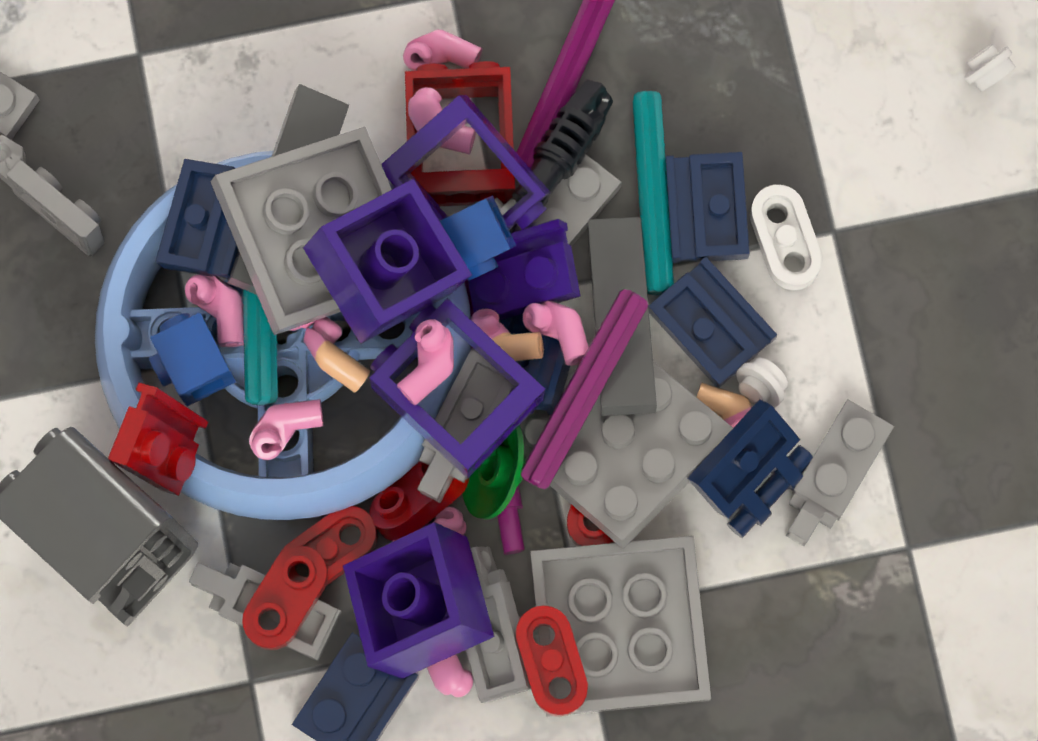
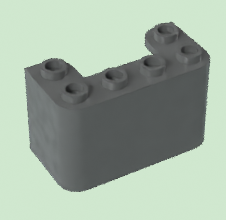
M69 427L64 431L54 428L38 442L33 451L36 457L21 473L15 470L0 482V520L89 603L94 604L98 600L114 617L128 627L187 564L196 552L198 543L115 464L107 460L108 458L74 427Z

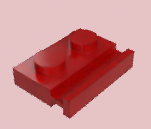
M138 382L136 391L141 393V397L136 408L128 407L107 460L157 489L179 496L184 482L191 476L195 467V455L199 444L193 440L198 428L206 429L209 421L159 388Z

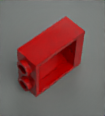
M480 61L470 64L467 69H448L443 64L430 63L418 66L416 71H405L407 141L417 133L409 117L408 103L419 89L427 87L435 89L442 99H452L459 95H467L469 98L498 97L500 134L514 149L510 67H500L496 62ZM422 162L411 172L440 207L473 205L491 196L494 199L498 198L503 204H506L513 198L512 194L515 191V177L502 162L501 169L423 172Z

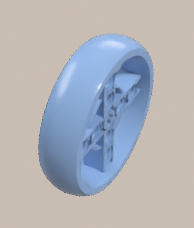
M274 150L232 157L215 164L239 168L271 157ZM388 180L391 189H394V185ZM177 184L150 205L133 224L119 245L108 267L100 292L95 325L96 361L104 396L119 429L128 407L136 408L141 397V393L136 391L138 382L144 384L140 369H153L149 357L157 354V351L150 337L161 332L159 327L162 323L179 314L189 313L190 316H193L200 312L217 342V320L200 307L143 309L149 288L161 268L155 261ZM465 282L451 295L433 304L437 309L448 298L469 319L471 318ZM227 283L241 294L243 300V289ZM342 312L327 316L332 321L347 322ZM420 312L402 321L405 324V330L396 339L387 340L376 335L360 344L351 329L347 338L335 342L334 345L357 361L376 359L390 344L393 343L399 348L413 334L409 326ZM449 325L446 328L451 332L454 344L453 372L418 403L434 420L471 350V346ZM306 328L292 331L293 333L287 337L286 344L281 345L277 342V378L284 375L294 376L298 379V387L290 396L278 397L277 401L270 405H252L245 400L244 345L239 347L219 346L236 380L235 383L225 387V389L241 402L257 408L258 421L270 406L318 399L323 402L343 386V384L321 370L304 343ZM400 417L388 432L360 454L339 465L313 473L312 428L297 430L300 434L299 441L291 450L282 451L272 460H262L259 458V476L243 474L223 468L196 453L194 470L191 476L184 482L181 492L209 507L238 516L265 520H295L318 517L357 505L382 492L402 478L420 461L419 459L424 450L422 443L425 438L404 418Z

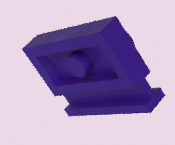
M555 219L511 233L516 246L494 256L498 267L472 280H468L474 313L481 309H492L497 312L500 321L523 314L526 307L531 303L542 304L545 301L561 303L581 297L572 248L568 244L566 231H568L567 223L560 219Z

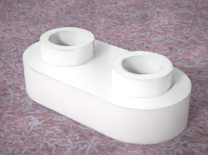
M768 186L762 189L754 198L750 220L769 275L782 288L788 290L806 288L815 281L822 266V253L804 202L800 195L788 186ZM771 209H780L784 212L786 220L782 223H774L769 220L767 212ZM789 257H796L801 260L803 269L798 272H791L785 267L784 261Z

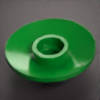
M520 425L469 477L468 485L462 495L467 510L476 518L489 520L498 516L507 507L517 486L523 480L521 472L525 458L524 440Z

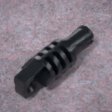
M588 79L585 80L566 105L559 109L556 118L549 125V130L544 132L541 142H538L533 150L534 162L530 169L551 192L541 201L544 206L561 180L568 179L574 175L578 165L584 160L585 153L589 152L593 141L600 135L606 116L613 104L611 95L602 83ZM519 184L512 197L517 200V203L528 192Z

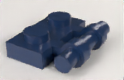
M759 399L687 479L713 509L727 519L738 508L740 509L727 523V526L736 535L743 538L755 524L762 526L772 515L770 511L771 506L787 489L794 490L799 481L804 477L802 472L807 468L813 456L801 445H798L788 457L786 456L801 439L771 404ZM770 473H772V475L763 483V485L756 492H754V490L762 483V481Z

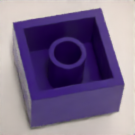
M414 178L321 226L303 247L360 344L451 295L472 276Z
M434 522L343 565L367 666L399 678H405L495 637L468 537Z

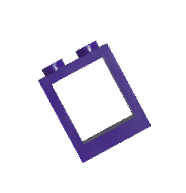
M467 95L457 96L381 164L386 177L395 188L414 178L440 221L448 216L411 172L466 123H469L528 192L502 215L508 229L517 223L524 230L547 210L541 201L551 193Z
M447 298L437 309L431 305L423 309L409 326L413 334L399 348L392 343L376 357L370 366L374 373L369 379L371 388L466 478H469L544 400L545 388ZM435 319L445 327L449 325L516 387L462 444L452 437L418 404L414 406L394 382L418 356L415 330L425 320Z

